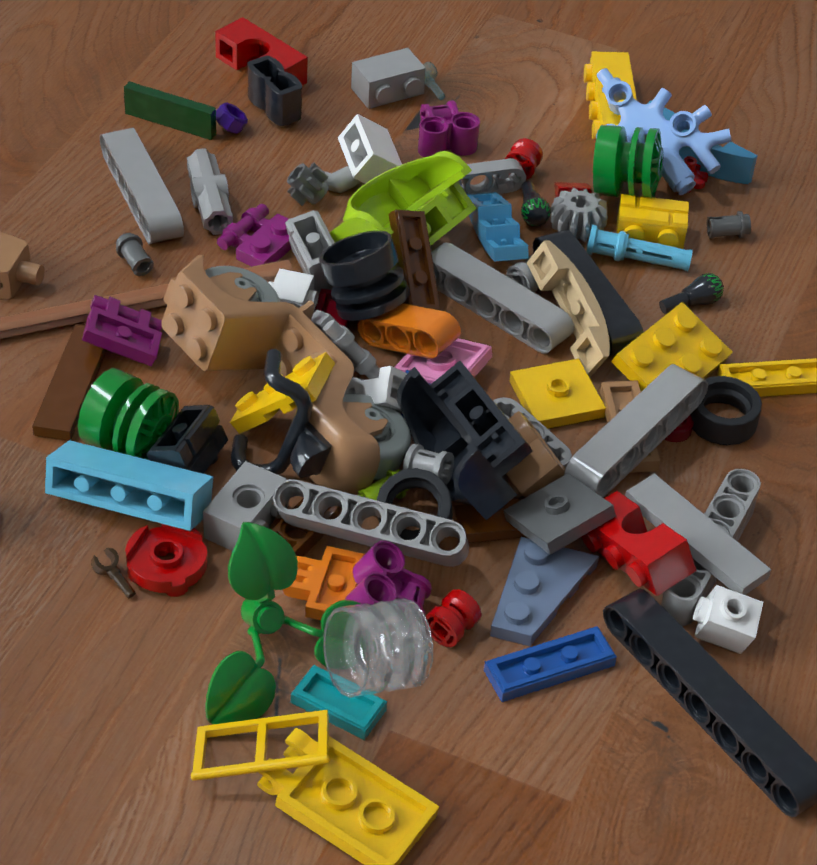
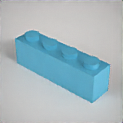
M71 440L46 457V494L191 531L203 520V511L212 500L213 476Z

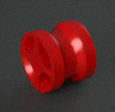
M523 138L513 144L511 151L505 159H516L519 161L527 180L533 176L536 167L542 161L543 152L538 143L531 139Z

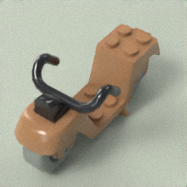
M197 255L176 277L170 279L163 300L167 307L161 322L162 328L203 371L264 369L265 380L269 386L275 391L291 397L296 403V413L276 459L270 463L254 465L280 475L292 464L293 470L300 478L309 476L319 486L354 495L359 494V490L370 486L373 480L384 478L387 475V471H396L400 468L411 444V433L405 419L396 409L374 404L371 396L345 394L354 374L353 363L311 321L315 307L311 300L300 308L291 303L280 302L274 288L265 279L249 270L235 266H215L204 270V255ZM324 352H327L335 362V365L317 400L312 402L309 393L300 384L285 378V376L292 373L293 368L304 358L311 356L315 359ZM243 434L235 435L233 438L231 464L236 471L245 461L249 462L246 459L248 438Z

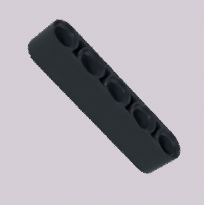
M563 230L534 239L533 253L544 240H550L570 259L590 286L600 305L607 325L610 344L609 356L616 355L644 333L638 318L570 230Z

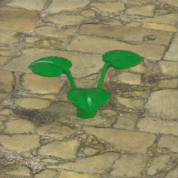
M242 523L238 540L228 564L230 586L237 594L245 598L241 606V617L246 624L251 626L247 630V634L252 638L256 660L247 652L235 651L218 664L210 680L205 701L206 719L211 724L257 719L272 704L275 697L276 683L272 673L261 668L265 663V656L259 636L260 633L272 634L279 630L282 624H285L312 636L319 637L314 649L315 658L323 666L337 671L350 670L362 665L376 653L382 642L383 634L372 612L366 606L353 600L338 601L328 607L321 618V629L314 628L284 615L282 607L274 602L273 599L275 598V590L286 589L295 581L298 571L297 556L294 549L282 536L256 523Z

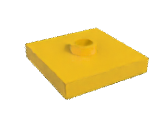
M579 358L510 371L509 381L521 405L547 429L605 417L606 407Z

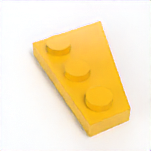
M324 352L315 359L308 356L301 360L293 368V372L285 376V378L300 384L309 393L310 399L313 402L317 400L335 362L327 352ZM267 383L264 386V390L258 394L251 391L236 403L237 411L232 417L230 424L240 434L269 421L279 411V408L284 414L293 411L296 408V403L291 397L275 391Z

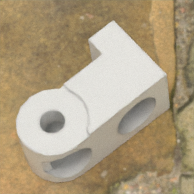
M393 366L381 367L379 378L361 380L353 377L345 394L371 396L374 404L396 409L400 414H403L397 403V392L400 383L407 373Z

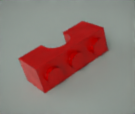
M244 17L215 31L216 58L235 70L248 66L249 61L267 55L278 60L282 64L284 71L294 75L301 82L302 86L307 84L308 57Z
M618 491L604 498L613 504L616 516L582 536L583 542L591 552H599L606 558L612 568L616 570L620 568L628 574L636 586H644L655 596H659L696 572L687 539L664 523L647 532L640 506Z

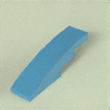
M497 192L467 194L477 208L469 215L478 239L493 261L529 259L528 244L520 238V224L512 218L511 203Z

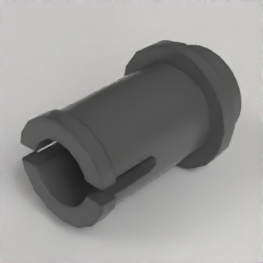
M738 211L736 215L707 217L706 225L709 239L734 235L744 238L745 234L751 233L750 215L743 214L742 211Z
M125 233L116 241V252L121 258H125L136 276H144L152 270L154 262L143 249L142 239L138 235Z

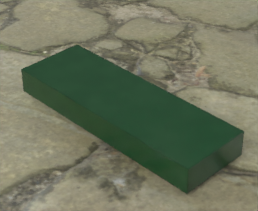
M130 81L124 86L125 114L212 140L217 134L215 107Z

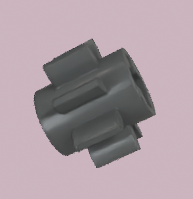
M302 163L288 176L287 183L291 187L287 192L301 206L306 201L314 205L328 191L329 186L324 182L328 179V176L315 163H312L309 168Z

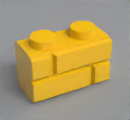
M621 194L616 233L625 231L626 234H629V238L683 249L688 228L689 202Z

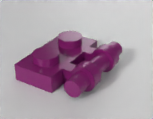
M261 203L255 208L251 207L246 210L239 222L228 225L223 230V235L217 239V245L222 250L228 249L231 245L236 247V259L251 267L276 262L291 250L289 235L285 225L288 218L277 213L270 220L266 219L265 217L269 214V209L265 204ZM249 230L255 232L251 236L246 234Z
M94 295L90 304L91 311L87 318L82 341L152 367L157 358L161 340L162 320L152 317L150 311L142 308L137 311L121 305L120 300L111 296L106 299Z

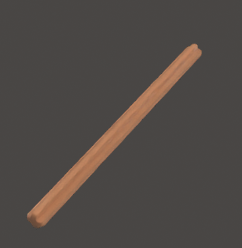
M289 260L243 268L259 275L267 282H274L279 268L293 271ZM169 283L103 296V298L108 299L111 296L120 300L121 305L137 311L141 308L147 310L167 306L163 300ZM92 299L0 317V340L87 322L91 311L90 304Z

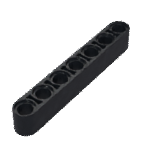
M639 588L604 607L603 618L613 636L784 814L796 817L817 804V762L647 591Z

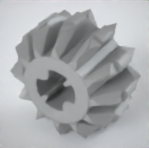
M574 187L571 192L561 191L559 197L554 198V202L551 205L552 228L558 230V232L570 230L577 239L586 242L592 225H596L599 230L604 231L608 219L607 201L600 199L599 193H588L587 188L584 191H578Z

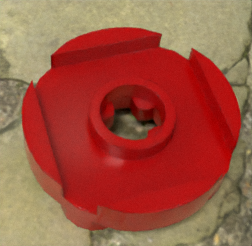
M161 524V527H154L149 530L148 525L138 529L130 537L125 548L127 574L130 581L149 591L166 593L171 597L184 595L188 591V587L194 585L202 578L208 565L207 546L202 542V535L195 528L188 531ZM168 553L174 554V558L171 560H161L158 557L166 556Z

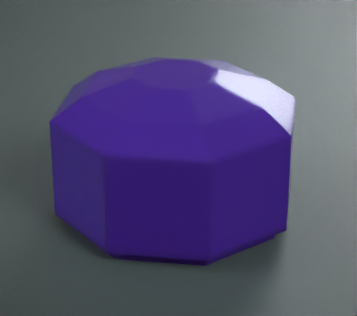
M228 102L221 104L216 111L218 124L231 133L237 134L241 132L248 123L245 113L237 106Z

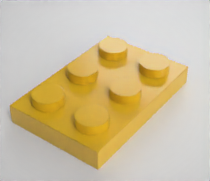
M681 302L617 353L611 362L630 381L637 380L642 392L671 364H675L705 379L719 367V364L724 363L733 351Z

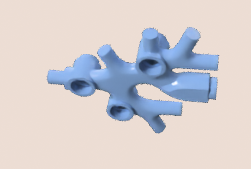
M607 68L597 73V78L603 85L602 92L606 96L610 110L614 114L621 116V121L616 126L625 127L628 142H631L637 127H643L644 135H647L650 128L660 129L661 145L664 151L662 177L673 192L683 195L696 185L694 181L695 175L679 155V150L684 146H688L694 151L710 174L720 169L721 165L710 149L715 145L731 142L729 128L710 133L699 131V125L712 116L711 111L706 105L693 113L679 111L669 121L663 116L664 106L672 96L668 90L661 88L651 103L641 104L633 97L630 85L621 81L618 77L614 78Z

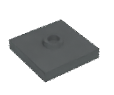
M570 474L562 476L503 510L506 521L548 554H553L616 516L613 504Z

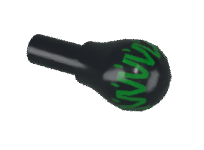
M525 181L521 185L524 195L521 216L528 225L541 226L549 220L551 207L536 192L533 182Z
M702 274L689 286L682 289L681 293L661 300L659 302L660 309L666 314L681 302L687 306L713 304L721 299L723 295V282L715 274Z

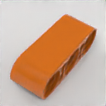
M403 303L383 315L360 320L358 323V331L363 340L369 345L425 358L437 357L461 335V327L450 313Z

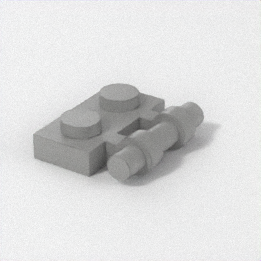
M316 310L311 321L352 361L354 372L365 375L369 379L379 378L380 368L376 364L375 357L354 341L355 336L347 327L340 325L330 314Z

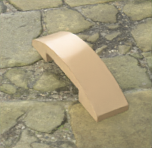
M544 240L527 261V265L541 291L552 290L560 308L571 317L574 324L573 333L577 340L570 347V350L575 359L579 358L590 378L609 357L610 344L605 318L594 293L576 266L550 240Z

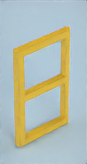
M328 710L197 727L193 770L191 772L192 781L329 763ZM319 723L318 754L266 760L268 730ZM257 731L255 762L204 768L207 738Z

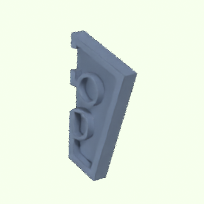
M521 537L491 625L490 636L531 646L555 618L557 610L568 597L571 598L579 589V584L587 574L591 575L596 569L599 556L565 547L553 554H548L529 538Z

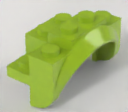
M440 151L432 156L413 160L392 168L368 181L350 197L343 217L344 222L329 233L334 242L367 231H386L392 235L394 232L390 227L389 213L393 210L425 211L431 246L477 209L458 183L460 179L472 170L459 156L448 151Z

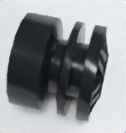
M367 231L348 236L326 248L319 256V262L326 282L334 286L331 296L336 302L337 313L343 320L358 321L383 315L404 303L410 295L408 283L404 280L403 268L396 265L398 253L392 235L386 231Z

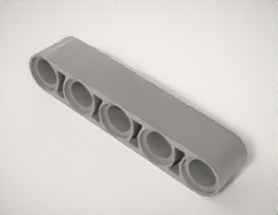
M128 128L100 134V146L104 160L147 243L153 244L183 237L184 227L181 214L136 130Z
M443 243L431 252L438 291L536 351L548 353L573 333V321L563 309L451 243Z
M671 364L573 455L567 464L564 475L570 474L601 497L606 496L701 404L707 392L708 382L675 364Z
M746 469L730 471L704 513L737 542L753 515L761 485L759 477ZM695 559L693 561L696 572L663 593L661 606L681 626H686L694 621L693 614L698 600L701 596L706 598L717 580L714 575Z
M294 479L280 483L273 494V501L280 516L286 523L292 526L371 547L379 541H389L395 544L405 556L449 567L460 565L469 554V544L464 528L459 523L450 519ZM295 496L304 498L298 508H285V504L290 498ZM339 506L342 508V512L337 518L332 520L323 518L324 512L329 507ZM371 516L381 518L379 526L375 529L365 530L361 528L366 518ZM415 526L420 529V533L415 539L404 540L400 538L401 532L407 527ZM446 537H456L460 540L459 545L453 550L446 551L439 548L440 542Z

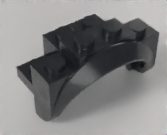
M458 361L431 385L415 367L411 369L400 383L397 392V403L403 412L414 443L422 445L424 450L441 453L442 451L453 453V473L450 481L446 484L450 491L451 501L473 505L484 519L487 520L517 495L504 475L532 453L533 450L461 361Z

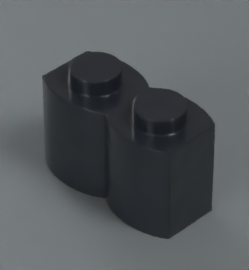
M266 55L249 61V100L258 108L265 110L266 116L279 126L283 127L301 120V82L294 75L285 72L282 64L273 57Z

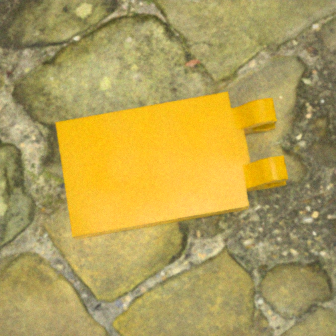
M295 728L285 739V743L289 745L283 753L286 758L318 754V742L301 729ZM330 736L328 742L329 763L298 767L294 773L287 769L258 772L263 777L257 782V786L267 794L277 795L275 803L277 808L364 865H399L437 817L439 810L437 804Z

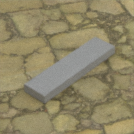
M655 473L626 491L625 496L640 506L642 516L655 527L664 523L686 538L692 558L730 590L746 595L769 579L771 569Z

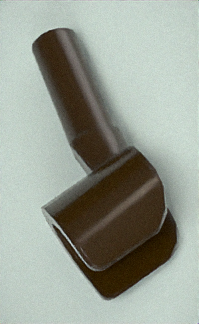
M106 548L104 550L111 560L110 566L102 565L94 555L91 560L93 570L100 575L108 574L128 599L132 598L136 592L117 566L119 561L117 551L113 548Z

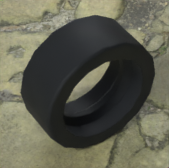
M717 376L705 379L708 382L706 395L701 404L690 414L694 421L692 430L699 437L720 445H736L749 440L757 430L761 414L762 401L758 392L748 383L737 378ZM711 403L729 404L738 408L744 416L739 418L720 417L711 413L705 406Z
M418 468L401 470L390 476L379 490L377 501L392 504L394 498L406 489H426L434 495L438 502L439 510L437 516L450 520L453 518L450 491L444 481L431 471ZM404 529L400 534V538L404 540L415 539L419 535L420 529Z

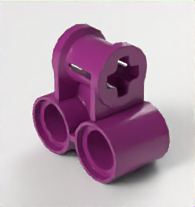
M454 100L448 101L446 105H421L418 153L420 156L428 157L437 152L451 150L457 155L468 156L477 151L480 119L477 115L469 112H459Z
M379 541L354 565L353 577L358 585L346 596L345 600H353L366 606L372 612L375 620L381 615L399 627L414 629L422 626L424 623V602L429 598L432 586L425 577L403 568L405 558L402 551L395 544L389 541Z

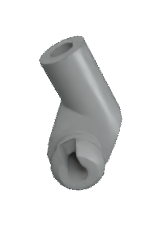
M349 166L333 173L324 171L328 176V179L324 182L329 186L328 190L343 193L361 182L353 178Z

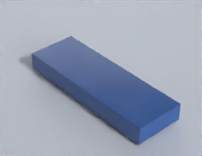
M596 626L485 661L484 672L500 701L504 702L615 666L617 656L599 627Z

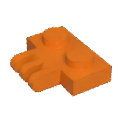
M326 546L322 560L297 556L298 571L296 579L290 587L283 589V593L288 597L307 601L305 617L321 620L328 607L338 601L345 600L346 596L358 585L353 577V567L365 554Z

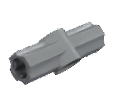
M196 149L191 156L187 157V170L190 178L193 206L199 209L204 229L211 231L213 235L222 234L223 230L233 223V213L229 205L227 179L225 174H220L215 154L209 153L207 149Z

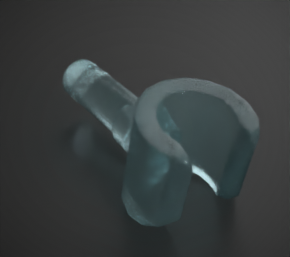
M426 62L423 64L426 67L425 84L434 92L439 100H443L446 95L434 80L437 77V69L433 63Z

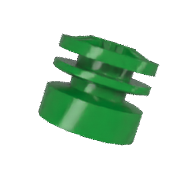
M601 125L597 133L593 159L594 193H599V196L618 197L624 182H627L629 195H636L638 197L642 183L643 197L655 198L658 183L662 177L664 160L660 129L650 128L645 142L643 127H637L631 142H628L624 126Z
M111 368L103 372L93 383L84 399L78 420L79 437L84 443L91 446L149 460L146 455L147 452L179 413V400L173 392L160 389L159 386L154 384H143L140 378L120 369Z

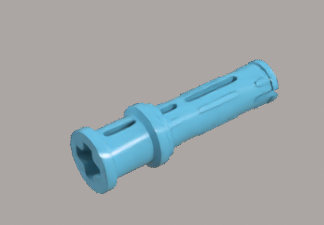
M592 225L586 252L590 256L593 253L611 256L614 258V261H623L625 257L688 271L693 250L629 238V234H626L625 231L613 233L599 230L596 225Z

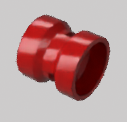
M453 589L442 599L441 607H434L424 617L423 622L426 631L434 641L445 647H453L463 638L464 630H470L481 620L482 613L478 603L471 595L460 589Z

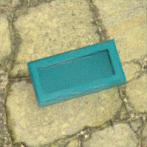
M316 665L310 668L291 693L292 704L307 712L328 710L329 723L364 741L387 710V701Z

